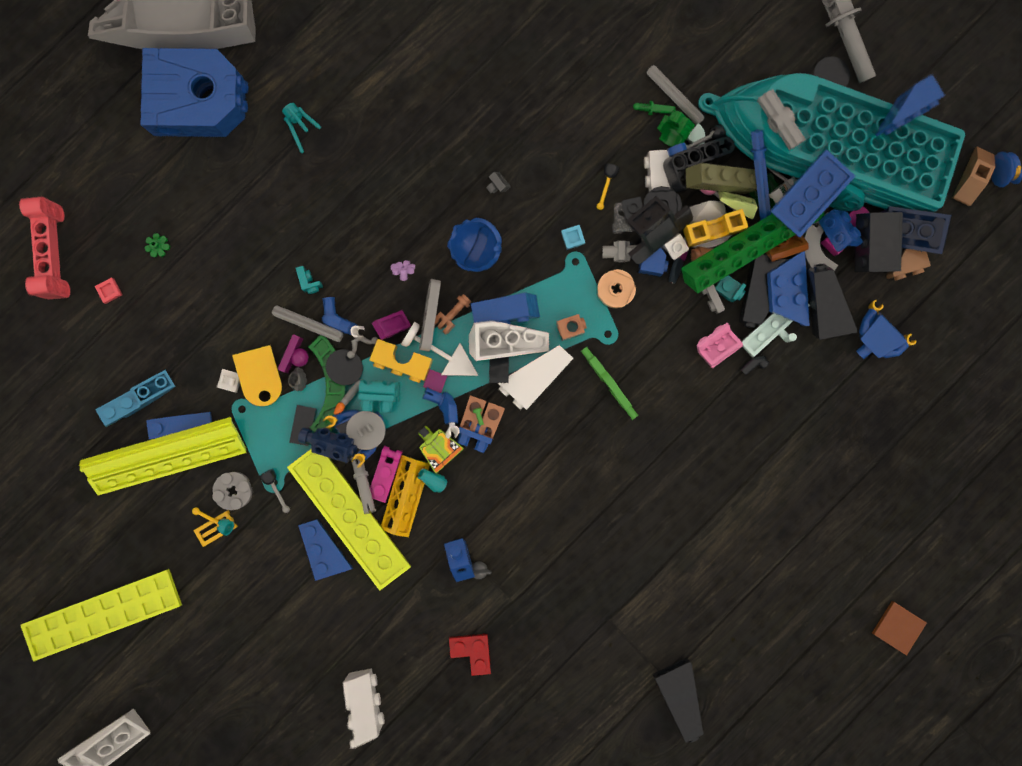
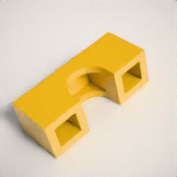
M743 209L724 214L714 220H703L689 224L683 229L688 248L741 233L748 228Z
M377 339L369 360L374 362V367L382 370L385 367L391 368V373L401 377L403 373L410 375L409 379L418 383L421 380H426L433 359L414 352L409 362L400 364L395 358L397 346Z

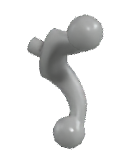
M361 335L362 338L354 337L355 339L351 341L352 351L347 353V357L353 358L355 356L358 341L376 344L378 338L373 337L369 340Z

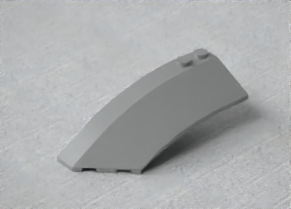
M114 0L104 9L106 12L101 17L97 18L95 16L90 21L88 31L90 39L138 49H219L255 42L256 27L251 0Z

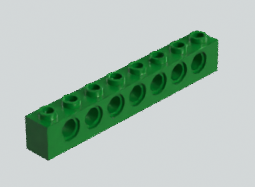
M824 212L816 219L815 222L819 221L821 218L824 217ZM771 214L682 267L684 282L698 294L796 234Z

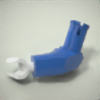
M335 297L322 298L324 306L323 323L345 334L362 338L358 334V330H364L363 326H358L336 314Z
M426 387L422 399L438 404L439 409L443 412L445 424H449V428L445 433L446 438H450L451 432L454 433V438H456L460 430L455 426L458 423V411L454 398L448 392L440 393Z

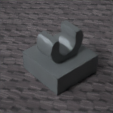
M493 172L489 176L492 183L486 188L490 193H495L498 190L506 192L511 188L500 172Z

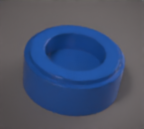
M680 143L668 148L667 152L670 157L678 152L687 150L685 143Z

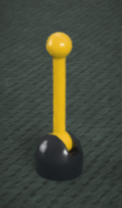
M605 164L604 175L607 180L601 200L597 204V209L599 210L604 208L603 203L610 180L619 173L620 167L616 165Z

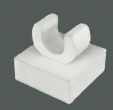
M222 369L217 388L237 393L240 385L238 373Z

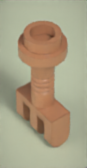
M464 294L457 297L459 302L446 316L440 312L435 318V325L442 320L437 326L440 330L447 325L443 330L445 335L455 327L451 320L464 306L470 307L469 304L472 301Z

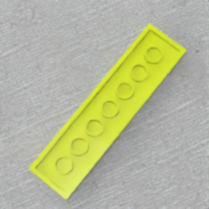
M310 449L287 467L379 591L411 567L372 513H363L360 497L329 457L312 453V449Z

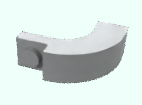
M819 221L811 225L802 235L809 243V250L803 251L805 252L806 271L809 268H814L816 264H826L835 271L838 265L828 259L820 247V239L824 230Z

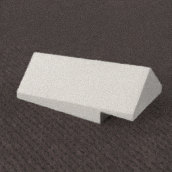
M132 709L69 750L58 759V762L64 766H108L148 736L150 730L137 712Z

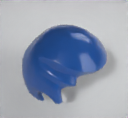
M474 218L471 221L466 219L462 224L453 227L447 247L450 250L451 257L456 260L459 267L468 271L480 272L491 268L498 261L502 249V239L499 231L491 222L482 218Z

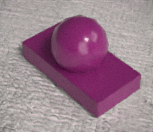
M402 310L375 320L372 323L381 340L390 338L411 327Z
M292 335L278 370L289 373L292 364L296 367H303L307 364L309 359L308 353L300 348L303 338Z

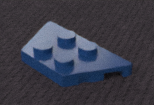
M800 252L767 273L769 312L781 315L788 320H793L802 326H810L805 252Z

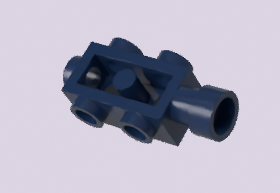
M302 428L298 436L300 443L311 444L312 453L348 463L350 458L354 457L357 452V445H354V439L349 438L345 433H332L328 428H318L315 433L311 429Z

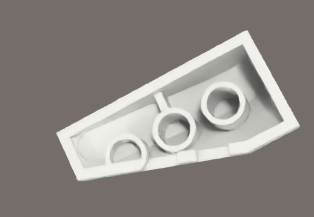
M497 321L474 323L469 334V354L476 361L549 351V333Z

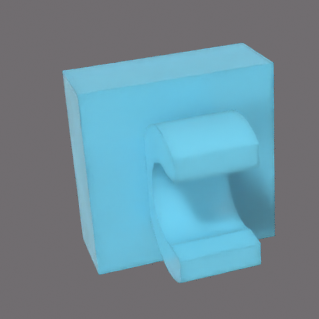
M580 225L561 230L567 250L585 244Z

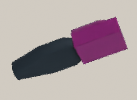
M688 251L674 260L669 277L670 283H676Z

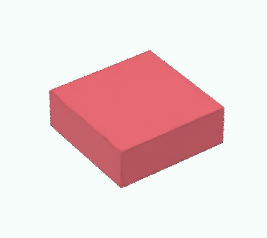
M112 277L95 286L101 300L105 304L123 295L115 279Z

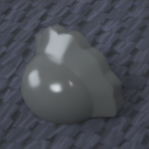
M296 367L289 375L288 384L296 391H303L307 383L306 374L303 369Z
M478 561L472 564L475 574L473 578L482 579L487 574L492 573L484 562Z

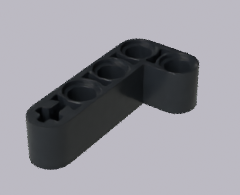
M727 136L678 152L665 159L663 169L670 188L676 193L689 189L686 186V168L700 163L711 162L733 152L735 148L733 139Z

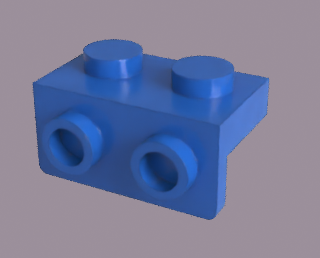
M833 209L819 220V224L837 252L842 251L847 246L858 247L863 243L860 231L852 225L851 217L846 211Z

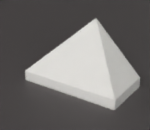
M707 201L689 207L693 215V220L690 224L703 220H714L726 214L725 204L722 201Z

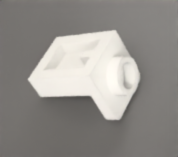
M677 233L661 247L667 250L674 260L689 250L680 233Z

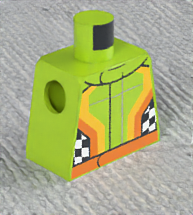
M425 426L418 432L425 441L419 448L435 473L439 472L464 449L463 446L451 437L447 439L445 432L441 429L433 434Z

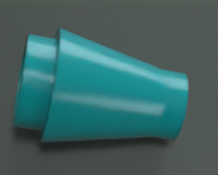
M424 468L418 474V479L423 481L433 492L440 493L447 485V480L441 474Z

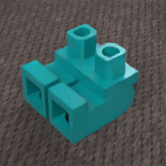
M360 380L358 400H361V410L373 411V402L381 401L380 412H391L393 402H399L400 383Z

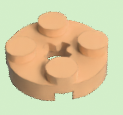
M623 270L609 271L598 282L597 296L608 307L622 308L629 304L635 296L636 287L633 278ZM616 284L620 285L621 293H613L611 287Z

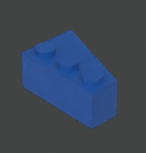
M526 292L471 303L474 323L497 321L511 324V322L515 321L522 323L529 321V319L540 318L537 295Z

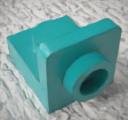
M304 266L296 268L301 289L304 292H308V294L319 292V288H322L323 285L320 281L310 283V281H313L310 270H306Z
M728 275L717 283L715 289L717 293L732 303L736 299L740 300L746 292L743 290L746 284H740Z

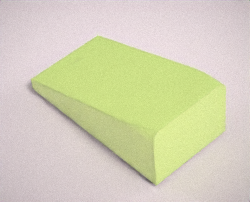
M718 192L720 201L736 211L743 209L746 217L754 218L758 208L755 199L729 192Z

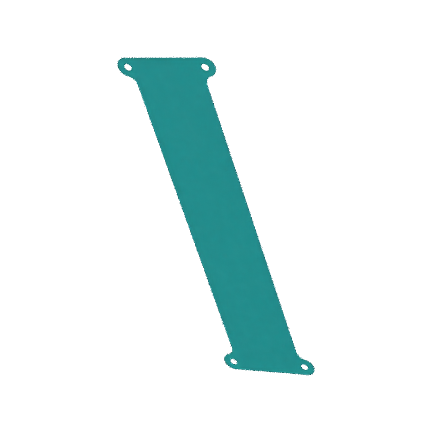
M575 251L567 255L565 268L562 272L511 294L515 295L526 292L537 295L540 318L529 319V321L522 323L515 321L511 322V325L548 332L549 351L559 345L566 349L589 338H597L607 345L613 344L618 338V330L607 306L597 296V283L584 255L580 252ZM574 258L579 260V264L576 266L572 264ZM472 312L452 320L451 322L455 327L448 334L445 335L443 333L447 325L441 330L436 327L433 332L432 345L451 357L458 345L461 344L478 376L447 375L442 393L448 392L453 398L489 383L490 359L476 361L469 354V334L474 324ZM579 314L580 318L583 317L586 323L585 333L562 341L556 322ZM569 322L567 329L570 332L577 331V325L574 322ZM605 331H611L612 336L606 338L604 336ZM414 339L408 347L401 345V343L396 345L395 358L400 364L409 362L414 352L433 359L430 369L439 373L444 371L449 360L431 349L429 352L419 350L420 343ZM547 352L510 356L509 374L521 369ZM370 357L362 360L363 372L359 380L400 383L399 402H393L391 412H380L381 401L373 402V411L371 412L378 411L382 415L385 429L438 406L434 402L422 399L426 389L423 387L425 381L421 380L418 383L410 380V375L403 373L401 377L391 373V368L385 367L382 370L374 367V362L369 361ZM325 377L307 384L303 391L294 390L280 396L277 401L269 406H255L246 399H238L232 405V414L258 474L261 475L273 468L277 476L278 484L276 487L278 491H281L284 487V478L289 472L287 467L311 449V444L305 446L289 443L296 407L301 405L317 408L315 420L317 419L326 396ZM355 383L346 385L345 395ZM359 391L345 406L344 410L357 409L360 412L362 411L361 400H358ZM239 406H245L246 411L240 413L238 411ZM334 428L332 433L339 434L337 429ZM263 483L268 492L275 493L271 485Z

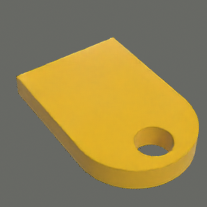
M271 346L232 355L245 398L251 404L259 407L269 406L277 401L281 394L282 384ZM263 391H267L271 395L267 402L259 399V394Z

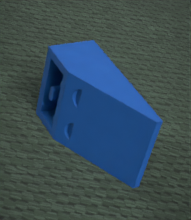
M933 75L918 82L896 99L876 132V136L883 133L887 136L897 128L906 125L914 118L925 114L939 104L937 100L945 95Z

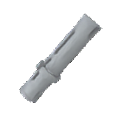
M355 459L352 462L353 478L357 482L363 513L370 514V512H375L376 509L367 478L369 474L365 470L364 463L360 468H357L360 461Z

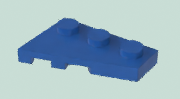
M319 519L298 525L315 581L353 569Z

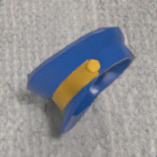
M1012 152L997 153L994 156L995 169L991 176L992 182L998 187H1005L1010 182L1019 184L1022 180V169L1018 156Z

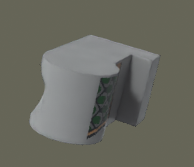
M794 176L769 194V197L775 201V204L797 181Z

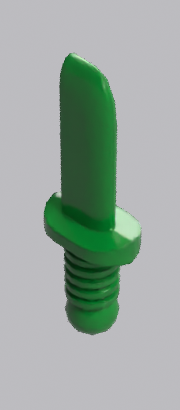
M650 101L649 104L634 103L633 105L634 110L649 112L648 115H652L653 112L671 114L673 110L676 111L674 106L653 104V101Z

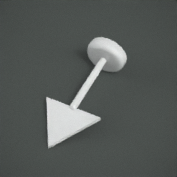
M413 323L401 345L408 347L413 339L420 343L421 338L416 336L420 328L418 323ZM461 344L458 345L452 357L431 345L432 351L449 360L441 375L478 376Z

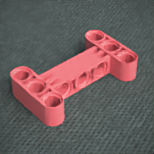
M44 197L22 198L20 200L21 213L25 217L30 218L34 277H27L26 279L27 292L30 295L48 300L69 298L70 286L67 281L61 279L57 236V223L64 221L63 208ZM46 226V231L42 234V229ZM47 245L48 250L44 253L43 249ZM49 264V270L45 272V267Z

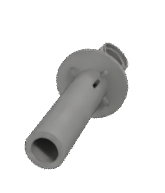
M822 0L830 18V21L825 25L826 27L837 26L859 83L875 77L876 73L854 20V15L862 11L861 7L854 9L851 0Z

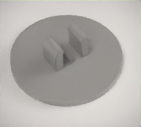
M358 412L348 421L346 434L349 438L354 439V445H357L358 449H373L385 437V424L382 418L374 412Z

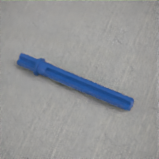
M757 129L751 131V153H753L761 221L771 215L765 157L767 147L764 146L763 130Z

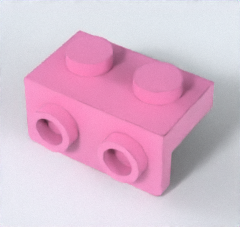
M728 323L718 326L712 334L701 338L697 344L698 353L711 368H714L743 347V343L731 331Z

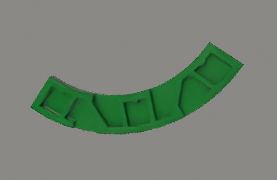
M319 335L309 346V349L316 355L323 368L326 382L324 405L319 416L310 426L314 433L318 428H326L331 425L329 420L324 422L322 420L327 416L335 415L336 405L343 399L346 393V385L335 383L327 374L326 362L328 357L335 352V349L329 340L322 335Z

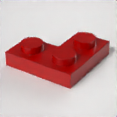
M488 634L449 637L450 657L470 656L471 676L491 674Z

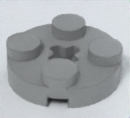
M240 472L222 474L213 485V500L226 510H237L249 503L253 494L250 480ZM235 486L237 494L231 496L228 489Z

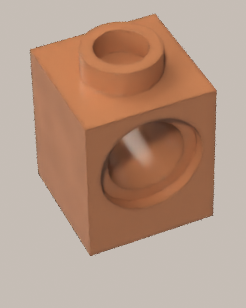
M579 314L556 322L562 341L584 334V329L587 328L584 318H580ZM574 322L577 325V331L570 332L567 329V324Z

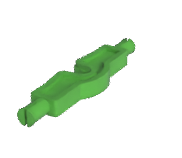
M585 347L581 352L588 360L590 366L608 386L611 394L631 419H635L638 414L633 409L631 403L598 359Z

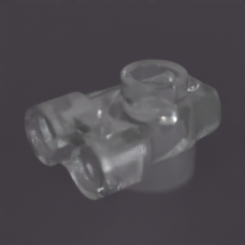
M622 202L615 203L614 224H612L613 233L634 231L627 224L625 216L618 214L619 211H623Z

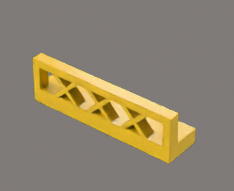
M404 455L401 456L381 524L384 531L396 536L409 537L424 487V482L418 479V474L423 468L429 470L430 464L428 462ZM407 461L411 462L409 470L406 472V463ZM404 481V487L400 490V483ZM398 499L399 504L398 507L395 509V500ZM393 518L392 528H389V521Z

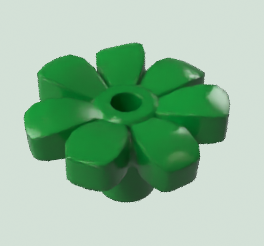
M158 233L153 234V239L147 237L146 242L149 245L145 246L146 252H151L150 256L157 258L158 255L164 257L166 255L164 250H170V245L165 244L168 241L167 237H161Z

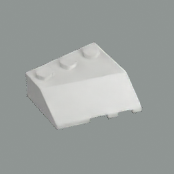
M372 668L351 672L343 682L346 709L351 711V714L348 716V728L353 730L354 735L353 740L350 741L351 748L377 738L382 724L385 723L384 714L379 710L381 698L380 694L376 693L377 677L376 674H373Z

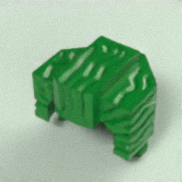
M673 110L670 116H664L657 128L662 133L659 140L670 147L685 143L695 125L682 112Z

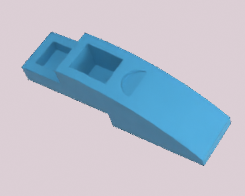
M166 370L95 410L104 425L108 427L151 404L172 390L175 385Z

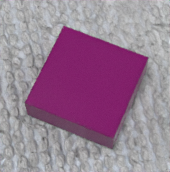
M429 369L423 387H428L442 393L447 375H441L442 373Z

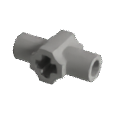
M616 241L614 246H603V258H614V262H630L631 257L628 253L637 245H630V241Z

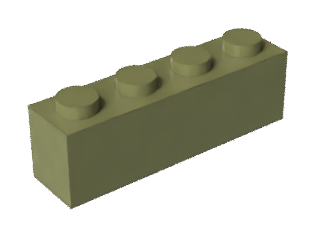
M706 163L686 168L687 188L739 194L757 191L754 169Z

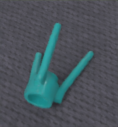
M290 103L282 110L286 116L284 120L288 124L300 152L304 153L292 123L298 122L301 128L307 132V127L301 121L303 116L318 129H321V126L307 115L301 107L298 108L295 103Z

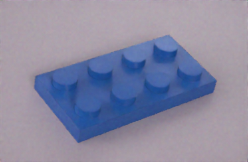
M824 150L770 212L794 234L801 237L855 178V175L828 150Z

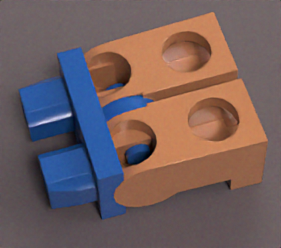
M470 395L459 427L458 444L468 446L469 440L472 437L477 439L475 450L484 453L488 444L492 442L505 408L489 402L483 416L484 425L479 426L473 409L482 408L480 412L482 416L487 401Z

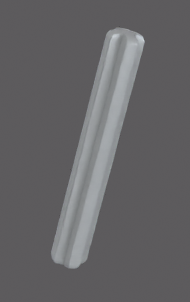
M655 65L648 69L647 74L696 125L704 120L703 114Z
M278 305L272 310V314L275 317L334 341L340 342L343 338L342 331Z

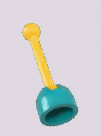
M197 507L192 509L194 515H200L217 524V530L221 534L227 536L232 532L234 522L231 520L221 519L218 521L201 512Z

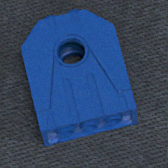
M142 48L141 126L153 136L226 137L245 119V112L248 111V103L245 100V93H248V83L217 49ZM213 89V92L210 96L206 98L202 97L205 91Z

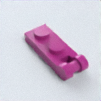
M383 447L370 486L373 499L386 503L403 453L402 451L390 450V447ZM387 457L394 459L392 464L386 462Z

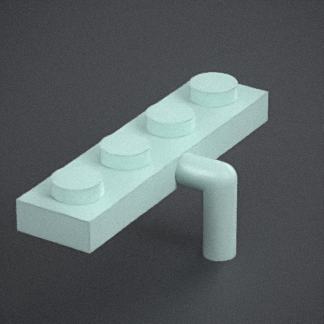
M772 313L763 321L762 325H759L741 341L743 348L751 357H755L777 335L785 342L795 341L797 338L796 334H788L784 330L793 320H788L781 315Z

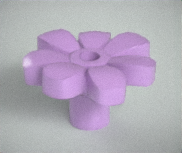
M405 260L403 264L402 262H397L391 265L393 274H400V280L402 281L408 279L407 274L414 273L415 264H410V261Z

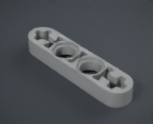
M430 279L419 350L429 352L431 349L441 284L440 280Z

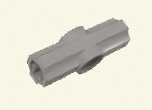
M773 89L758 98V103L768 116L770 128L775 133H779L789 150L806 140L795 124V116L792 110L784 107Z

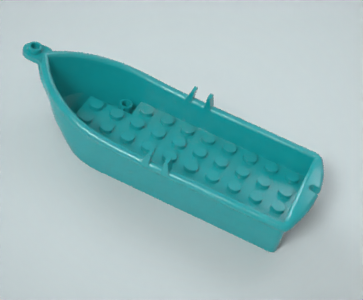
M798 73L774 76L740 86L722 97L705 93L698 100L700 110L716 116L719 124L724 127L726 136L733 139L735 146L752 160L754 159L753 153H751V131L757 129L763 130L764 146L767 147L765 151L767 168L798 179L824 150H828L855 175L850 184L864 192V202L885 210L889 206L935 212L944 205L965 137V132L962 129L924 115L914 118L911 122L897 128L887 136L884 133L876 136V132L893 104L809 74ZM772 89L784 107L792 110L795 116V124L806 139L791 150L788 149L779 133H775L770 128L768 116L757 101L758 98Z

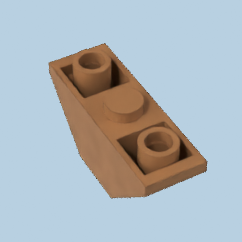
M975 147L952 197L953 199L968 206L972 205L987 186L995 169L994 154Z

